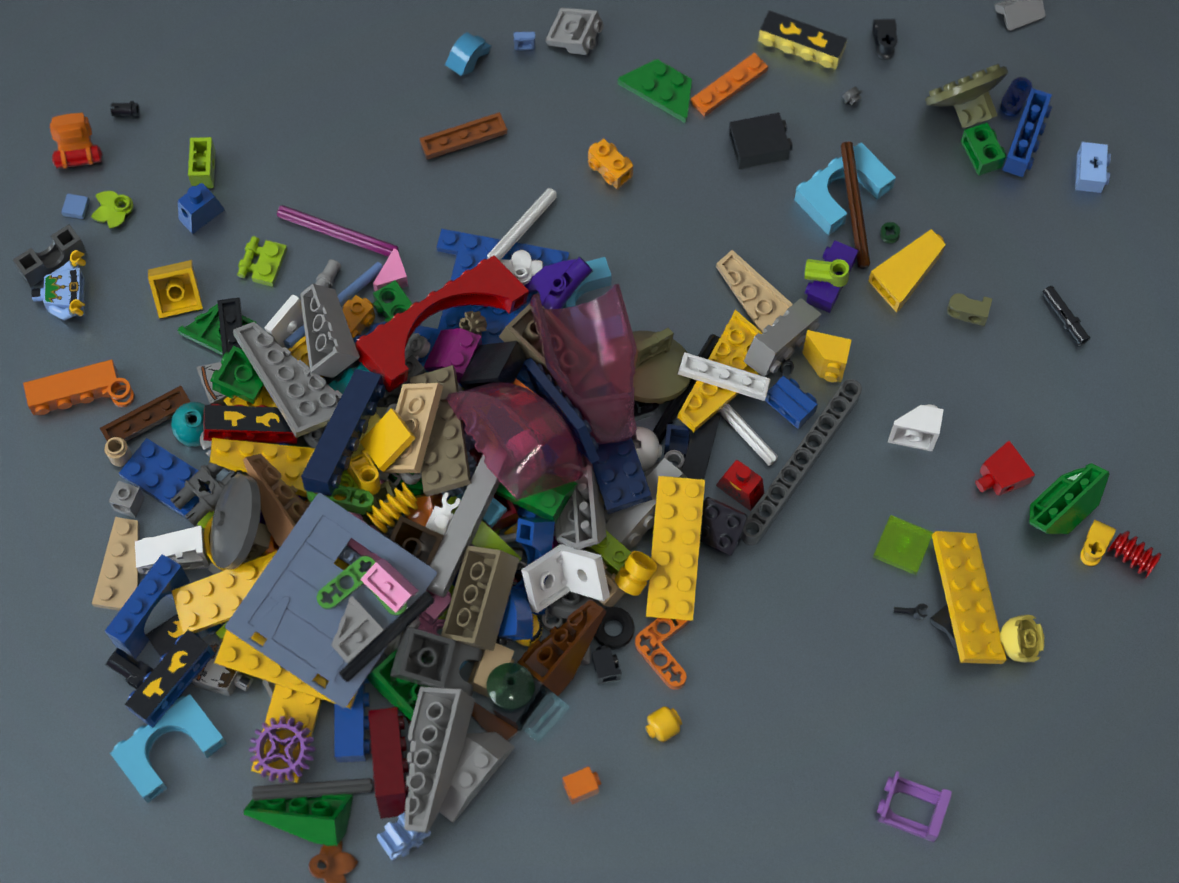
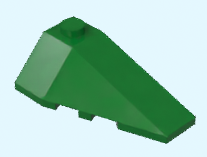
M508 465L495 494L544 519L555 521L556 524L578 484L556 472Z
M396 649L366 678L382 696L411 721L420 687L426 686L390 676L397 652Z

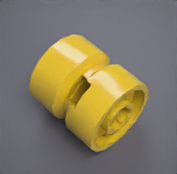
M632 551L624 563L625 566L621 567L614 580L621 590L630 595L638 596L647 585V581L651 579L657 570V564L645 553Z

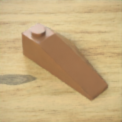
M257 454L246 457L243 462L248 475L253 477L258 484L261 511L268 531L274 538L275 543L281 547L311 502L307 501L305 503L296 494L298 490L293 485L290 487L282 481L281 473L264 456Z

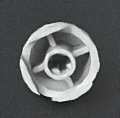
M631 426L632 428H629L642 469L646 471L661 457L662 445L659 444L654 432L648 428Z

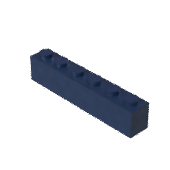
M355 369L301 475L306 491L322 493L331 497L335 488L339 487L341 476L350 465V457L353 451H357L359 439L362 433H366L368 421L371 416H374L377 403L385 394L386 386L383 384L381 374Z

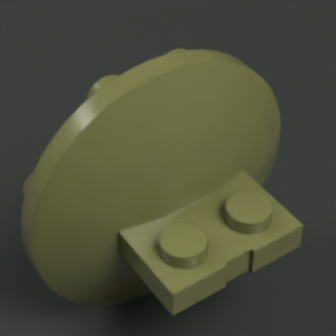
M999 64L986 68V73L982 69L972 73L973 78H970L968 75L958 79V84L955 81L943 85L944 90L938 87L929 91L930 96L926 97L925 102L928 106H954L962 128L992 119L998 115L989 91L997 86L1009 73L1007 67H1000Z
M669 328L660 332L633 331L631 335L616 338L608 345L603 358V371L608 382L613 383L615 390L621 393L624 398L646 403L662 404L665 401L678 397L689 386L691 378L678 375L683 354L688 352L673 339L674 333Z

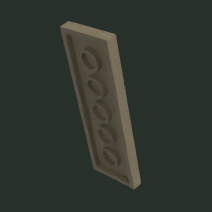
M451 365L410 377L411 384L439 383L443 386L421 468L425 495L428 497L471 484L456 369Z

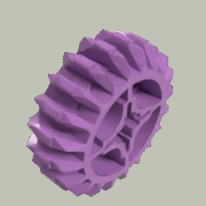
M280 716L278 724L275 718H271L270 727L267 723L263 722L262 727L265 730L263 732L258 729L255 730V733L259 735L258 740L255 738L250 740L256 744V747L249 748V752L256 753L255 756L250 758V761H259L254 769L256 771L263 769L261 776L264 778L270 773L269 780L272 782L276 780L277 775L280 783H284L285 775H287L289 781H294V772L297 776L301 777L303 774L300 768L303 767L306 770L310 768L309 765L305 764L306 759L309 761L314 760V757L308 755V752L316 750L315 747L308 746V744L314 741V738H305L310 733V730L306 728L301 731L304 725L301 721L295 725V719L290 717L286 724V718ZM290 730L296 735L292 738L289 737L281 740L275 732ZM270 738L272 748L267 753V756L264 757V746L267 739ZM300 741L301 751L297 761L295 762V759L293 757V749L298 745L297 743ZM278 743L283 746L287 744V747L284 749L287 757L281 753L278 754L280 751ZM279 759H283L290 767L274 769L269 764L272 761L276 762Z

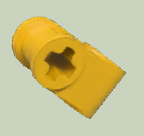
M364 449L361 451V454L350 458L347 472L354 479L359 489L366 490L375 495L381 488L379 472L368 452Z
M1094 519L1080 553V559L1086 566H1096L1101 561L1102 556L1111 543L1116 528Z

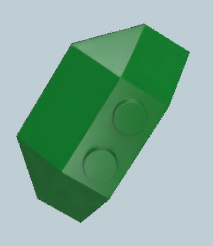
M1090 463L1085 465V468L1075 469L1061 475L1030 504V525L1047 534H1069L1099 506L1110 475L1109 471Z

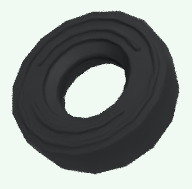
M605 608L606 613L594 637L602 646L608 645L611 649L622 648L633 637L635 629L633 618L622 608ZM609 620H617L622 624L623 629L619 635L610 636L605 632L604 626Z

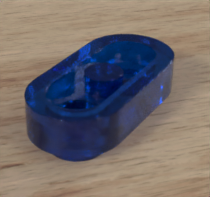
M1018 77L1012 81L1000 104L1001 110L1005 114L1016 115L1021 111L1032 88L1030 80Z

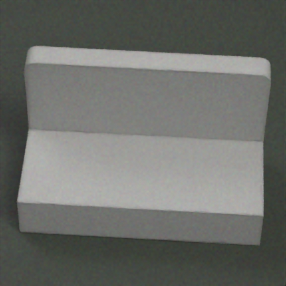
M1004 0L995 4L996 12L1004 14L1008 30H1013L1046 16L1043 0Z

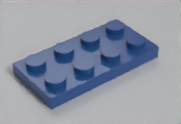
M148 438L144 440L119 472L120 477L183 517L200 502V498L194 496L182 510H179L171 502L170 499L185 486V481L189 480L199 470ZM205 484L207 492L211 493L209 485Z

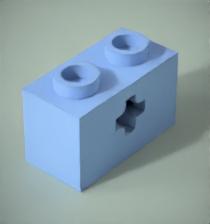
M1081 143L1077 152L1075 190L1101 193L1104 186L1109 184L1110 172H1107V166L1110 164L1111 154L1107 153L1108 145Z

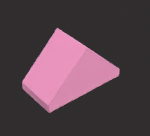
M393 249L373 283L374 292L394 280L397 281L401 288L408 287L407 276L397 249Z

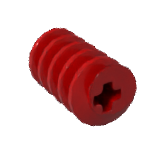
M1128 530L1123 534L1120 533L1107 552L1116 549L1114 555L1116 558L1123 554L1122 562L1126 563L1131 560L1130 568L1133 569L1139 566L1138 574L1147 571V578L1160 561L1161 553L1152 556L1154 548L1150 547L1144 550L1146 543L1143 541L1137 545V536L1128 539L1130 534Z

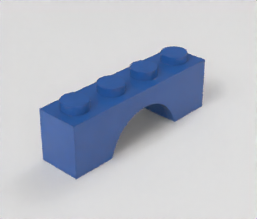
M540 517L518 518L516 542L520 543L526 551L527 566L552 550L555 521ZM522 577V579L515 586H513V588L519 590L528 601L524 579ZM544 608L543 610H541V611L538 612V613L532 612V614H535V615L545 614V609H546V608Z

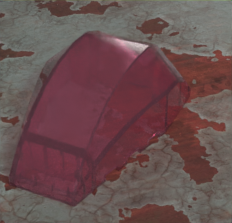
M494 382L448 394L446 400L457 418L464 421L466 425L464 429L468 436L472 435L476 441L474 446L478 453L484 454V463L517 500L579 480L583 476L582 456L569 426L548 402L534 392L512 383Z

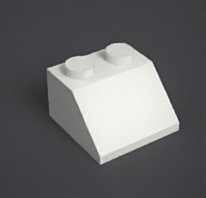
M928 404L920 405L894 421L888 443L933 451L940 434L944 409Z

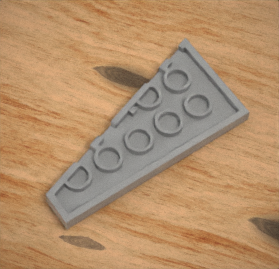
M255 322L233 329L234 337L295 437L297 438L326 426L343 394L338 390L334 391L320 375L310 373L309 366L303 361H298L294 358L286 347L282 348L277 344L274 338Z

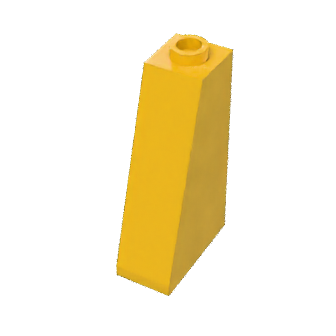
M930 229L871 271L869 283L896 313L903 307L942 256L946 245L944 239Z

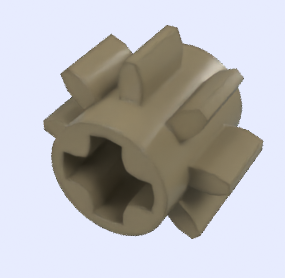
M480 311L465 312V318L460 319L459 327L482 337L481 332L487 330L486 319L481 315Z

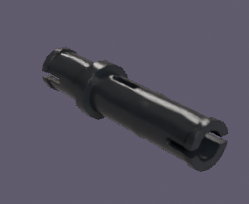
M1051 285L1045 288L1041 294L1063 322L1064 329L1071 333L1079 346L1087 343L1091 337L1081 326V320L1073 315L1054 289V286Z

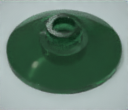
M504 663L491 671L486 687L490 699L496 705L505 709H516L530 701L534 693L535 683L532 674L524 666L517 663ZM508 680H514L515 684L513 686H509L506 682Z

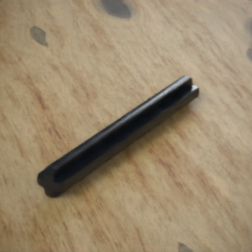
M428 592L420 596L339 672L343 680L349 682L433 604L434 598Z

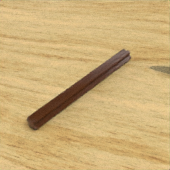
M843 142L841 144V153L855 249L859 250L857 262L859 268H866L870 265L853 143Z

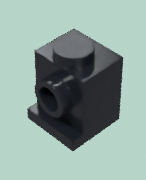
M608 645L596 648V651H592V661L598 685L621 680V669L616 670L619 668L617 654L612 655L611 647Z

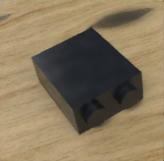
M779 112L729 123L728 134L739 169L789 159L790 151L793 149L792 141L786 136L787 125L785 120L781 119Z
M518 341L479 345L459 382L469 398L507 395L524 364L523 361L527 357Z

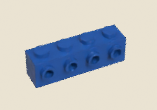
M1031 88L1002 171L1020 177L1024 176L1026 170L1030 171L1034 161L1031 154L1032 152H1037L1040 144L1037 137L1038 135H1043L1046 123H1043L1044 117L1048 118L1052 106L1049 105L1052 94Z

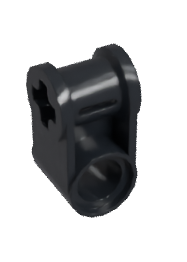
M874 19L872 32L875 40L876 54L881 59H890L894 56L898 40L896 20Z

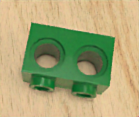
M988 122L964 130L961 143L977 174L980 176L1002 168L1006 152L999 145L996 132L990 128Z
M396 280L373 293L374 302L372 304L378 314L382 313L384 315L386 323L392 320L397 313L405 312L412 305ZM387 299H393L390 303L384 302Z

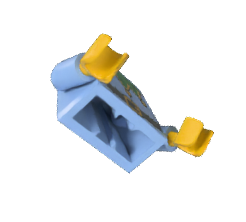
M78 250L73 251L67 263L51 274L45 275L44 288H32L33 302L44 301L47 311L62 320H68L76 315L83 316L85 278L78 267L86 265V260L81 259L85 254Z

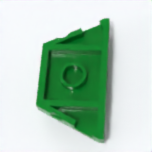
M655 59L617 79V84L686 123L692 85L690 77Z
M218 304L210 308L208 312L195 317V321L186 327L182 325L178 328L177 331L180 335L223 356ZM242 315L243 326L255 322Z

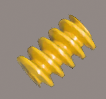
M404 482L401 483L403 491L397 488L394 489L395 497L390 494L386 495L388 503L380 499V509L373 505L371 506L373 514L371 515L366 512L376 527L383 533L388 532L386 524L395 527L394 518L399 520L401 513L409 516V507L414 510L418 509L416 503L418 500Z

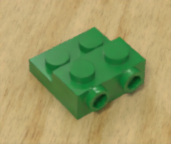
M233 346L230 352H225L221 360L222 366L220 369L215 370L210 380L212 382V390L232 399L234 396H237L254 404L264 384L244 351Z

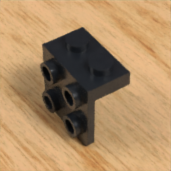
M711 497L705 498L703 501L700 542L732 556L742 539L740 535L747 521V514Z

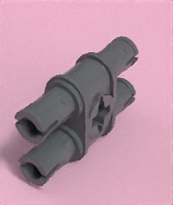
M211 462L207 465H201V469L189 480H186L185 486L170 500L179 510H182L194 496L199 497L200 502L185 514V517L196 526L209 512H214L223 488L233 476L242 474L240 470L237 472L231 471L220 481L216 479V475L224 467ZM205 484L209 485L211 493L207 492Z

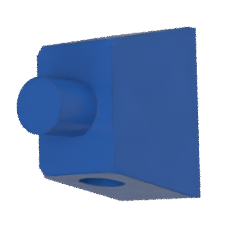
M203 183L190 187L188 193L178 200L179 220L192 234L225 210L219 200Z

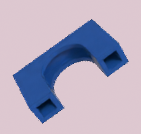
M161 554L105 630L115 647L123 650L135 660L149 642L144 633V628L154 607L165 596L174 600L172 590L190 584L180 564Z

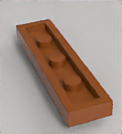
M498 112L419 139L428 160L507 134V128L501 113Z

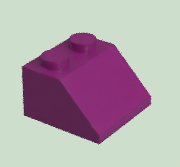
M461 328L441 330L424 365L425 370L431 372L453 365L456 369L457 382L460 383L459 381L479 345H482V337Z

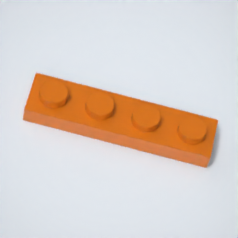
M754 52L692 97L691 104L705 117L767 72L768 65Z

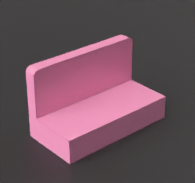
M385 559L375 562L361 578V581L395 613L418 592Z

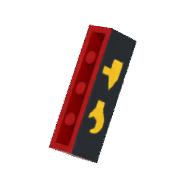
M220 404L205 405L203 441H212V438L263 443H297V438L278 407L264 405L257 407L244 405L222 406Z

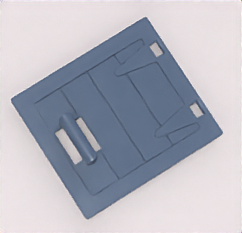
M318 493L229 619L225 628L340 707L346 708L388 647L386 646L349 682L344 681L339 675V672L348 663L331 645L339 629L340 621L344 616L349 598L353 596L384 630L399 616L391 615L364 584L333 609L322 608L317 602L319 590L344 571L336 566L334 562L337 558H340L351 565L358 558L362 557L347 546L350 539H354L380 558L385 559L418 590L407 601V609L425 593L437 575V571L322 493ZM362 562V568L359 571L361 573L364 571L368 572L372 563L366 564ZM345 576L340 580V586L343 589H350L354 584V580L350 576ZM336 584L331 586L335 590L331 594L323 593V604L325 602L333 603L332 597L336 593H338L339 597L343 595L338 590ZM255 632L267 638L264 646L251 639ZM317 674H320L329 681L326 689L313 681Z

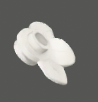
M525 250L516 251L512 255L511 260H500L523 285L529 283L531 278L543 268L542 261H532L530 254Z

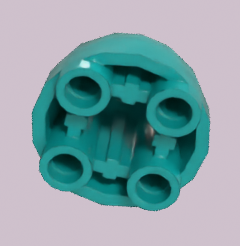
M201 402L185 403L176 409L172 416L171 428L173 435L180 443L187 447L201 446L200 436L203 432L205 407ZM194 415L197 417V421L190 423L188 418Z

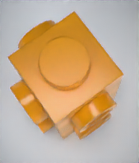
M603 138L600 142H595L590 146L588 150V164L594 171H598L603 176L606 183L612 184L618 189L633 177L632 161L626 156L623 157L613 143H608Z
M357 295L352 300L346 301L342 308L352 338L361 335L365 327L371 326L375 320L372 302L367 298L362 299Z

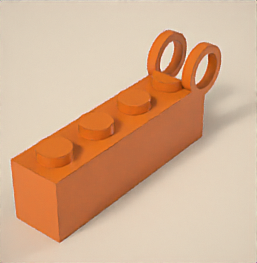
M112 359L23 383L27 404L33 415H46L53 410L68 409L72 405L79 403H91L94 399L111 397L116 406L127 407L134 401L135 397L129 382L124 378H119L117 368ZM126 390L123 394L116 395L119 391ZM129 394H130V398H129L126 402H118V401H117V400L125 399V398L128 397Z

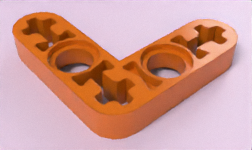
M657 618L637 634L635 648L670 689L679 690L686 683V672L663 646V643L690 621L676 620L675 624L677 626H675L671 619ZM660 623H667L670 626V631L666 634H661L658 632L657 626ZM642 638L644 640L650 639L649 645L654 650L650 656L648 655L650 653L648 646H641ZM664 655L667 658V663L663 666L656 665L654 662L655 656ZM671 664L673 665V667H671L672 673L674 675H681L679 683L676 680L673 682L670 681L672 675L667 669L670 667Z

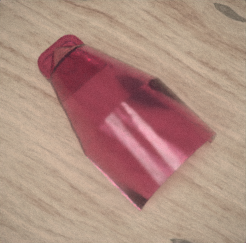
M615 284L604 295L590 302L563 309L542 308L539 294H534L530 307L548 371L565 396L569 398L572 406L578 409L582 419L587 420L592 429L591 437L597 443L607 444L629 440L637 430L633 415L635 391L633 381L636 370L634 360L637 347L619 284Z

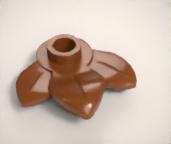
M340 841L337 846L323 845L320 853L310 860L309 872L313 877L323 879L325 883H346L344 875L351 872L358 864V861L353 855L342 852L343 844ZM317 863H324L326 868L319 869Z

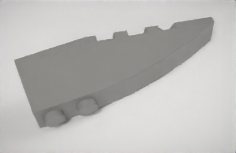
M420 687L408 732L410 753H407V762L410 766L409 776L406 778V786L409 787L405 803L404 829L406 831L429 832L451 785L462 753L475 702L474 698L461 689Z

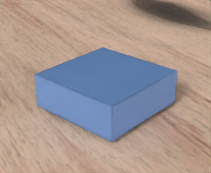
M514 32V50H535V32Z
M67 194L61 213L66 217L84 219L90 200L85 196Z

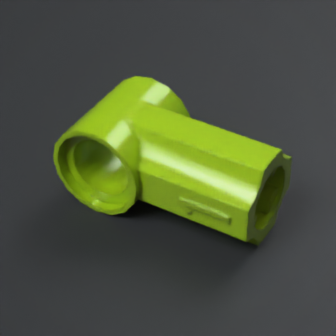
M807 259L804 279L830 282L835 287H843L849 281V265L841 259L834 260L833 262ZM840 271V272H843L844 274H842V275H836L835 272Z

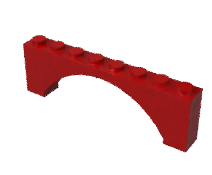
M495 255L489 259H483L476 267L471 270L467 269L454 281H448L443 288L429 293L424 300L413 303L405 312L397 313L386 324L378 325L367 336L362 335L355 345L360 357L358 360L370 372L381 374L383 384L386 386V390L390 392L407 381L409 368L405 365V348L415 329L427 318L439 311L465 305L495 307L506 310L510 314L526 304L529 290Z

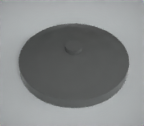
M242 474L233 476L223 488L217 501L211 524L210 549L213 561L219 568L233 570L239 567L253 545L259 524L261 499L258 484L251 476Z

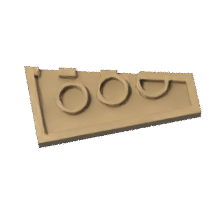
M733 250L717 262L716 268L757 329L762 333L766 326H772L776 318L780 315L783 316L786 310L793 305Z
M115 517L92 601L94 607L120 611L138 587L139 572L136 568L135 541L139 540L140 524L138 520Z

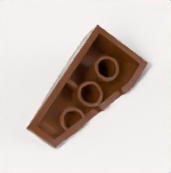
M590 599L570 614L566 623L559 628L553 627L550 630L551 634L542 641L538 639L517 663L556 696H559L574 678L606 611Z

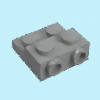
M560 8L545 41L548 46L565 47L569 53L587 55L589 50L595 47V37L597 33L602 32L603 21L597 11Z

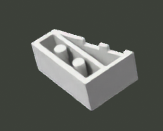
M202 526L155 537H146L135 541L136 568L140 575H146L161 554L180 564L183 570L209 568L210 559L204 549V530Z

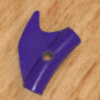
M581 257L561 261L543 267L524 286L529 290V293L538 291L540 294V304L557 319L568 299L593 270Z

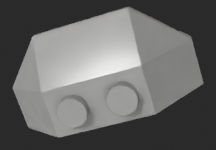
M590 465L570 471L566 478L576 482L578 485L555 524L557 542L577 550L598 544L606 537L603 497L593 467Z
M496 732L467 733L457 769L439 812L454 823L515 747Z

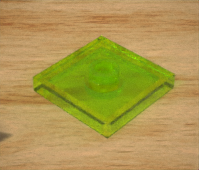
M890 515L873 557L916 575L934 532Z

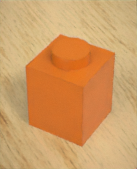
M590 766L562 777L563 785L572 805L599 794L598 786L601 785V781L596 771L592 773Z

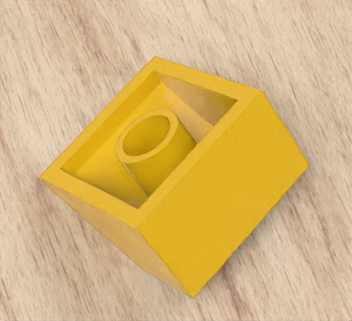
M192 260L148 269V280L159 318L203 309Z
M807 330L802 354L820 378H824L828 382H841L852 340Z

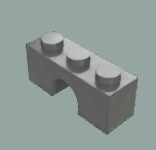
M70 224L51 235L52 243L46 250L36 253L30 248L13 259L18 271L30 287L42 281L45 275L51 274L67 263L73 251L87 252L82 240Z

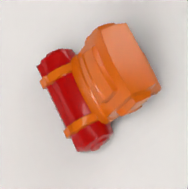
M83 112L52 117L50 132L53 141H56L58 145V150L52 154V161L56 169H68L69 167L93 165L94 163L101 162L103 153L100 147L93 145L91 141L92 128L88 117H85Z

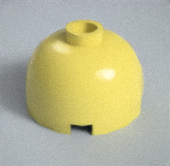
M1029 614L1019 615L1009 619L1002 626L1000 641L1005 655L1010 659L1024 663L1039 660L1040 657H1037L1039 651L1044 650V633L1041 624H1036L1033 620L1036 619L1034 616Z

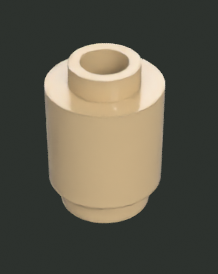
M113 437L106 442L104 450L113 465L124 466L132 457L131 450L124 439Z

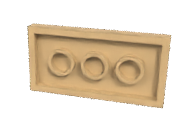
M439 383L402 385L395 411L416 439L384 473H420L443 386Z

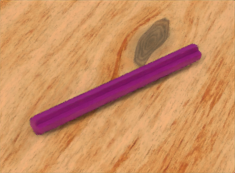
M281 205L277 211L279 218L388 257L393 249L399 251L396 245Z

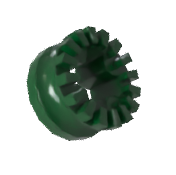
M894 222L885 223L881 227V239L888 244L896 243L900 237V227ZM891 230L894 231V235H893V234H890L889 236L886 235V232H887V231H891Z

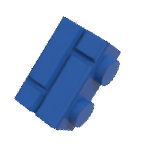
M782 376L768 390L765 401L797 429H800L815 414L818 406L812 394H805L794 379H788L785 376Z

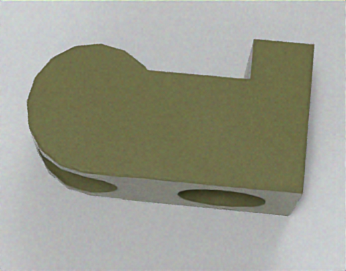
M957 293L951 296L947 312L953 318L985 326L993 298L983 297L982 301L969 299L964 294Z

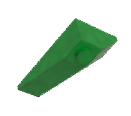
M324 795L317 798L298 797L285 800V798L252 799L243 810V813L246 816L310 842L326 846H337L347 832L353 795Z

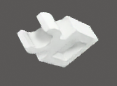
M447 492L442 496V508L434 507L425 526L442 535H445L454 516L451 513L452 509L456 508L460 503V498H456L454 504H448L446 499L449 493Z

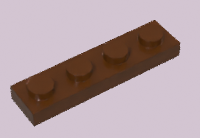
M180 385L102 426L100 430L107 441L113 437H120L127 442L172 418L176 409L190 402Z

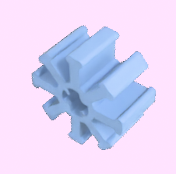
M405 812L398 816L399 819L396 823L389 822L384 826L386 831L377 835L379 843L392 861H395L400 855L402 857L409 855L412 847H420L424 843L422 839L429 837L431 834L430 830L428 833L406 831L404 829Z

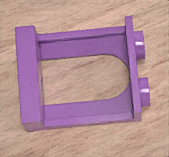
M896 771L893 778L888 777L884 790L888 791L885 800H880L876 812L880 814L878 821L934 842L939 835L952 792L946 789H942L939 792L899 777L900 772ZM895 793H905L934 804L935 808L929 826L893 813L889 806L892 795Z

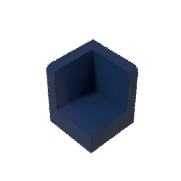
M667 424L664 455L670 450H677L683 454L684 458L686 457L690 432L687 426Z

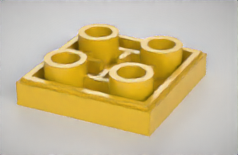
M391 408L361 439L360 443L377 467L384 472L411 445L416 437L399 414Z

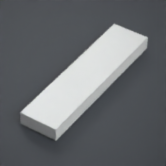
M686 352L683 354L678 375L765 401L771 380L767 377Z

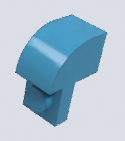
M466 32L454 44L445 65L461 76L473 71L478 57L488 54L492 46L486 43L484 38L473 36Z

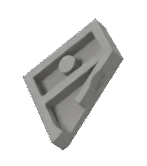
M351 596L331 646L347 663H350L384 629Z

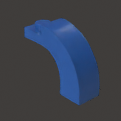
M511 587L498 636L511 640L532 639L533 615L529 602L519 590Z

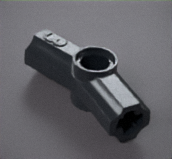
M116 648L105 666L125 678V681L136 690L143 683L145 676L154 670L146 663L135 660L119 648Z

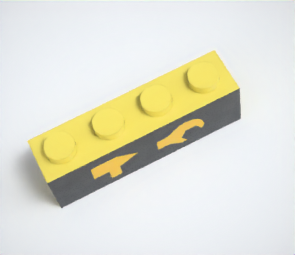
M769 10L760 28L758 42L836 70L845 51L847 38Z

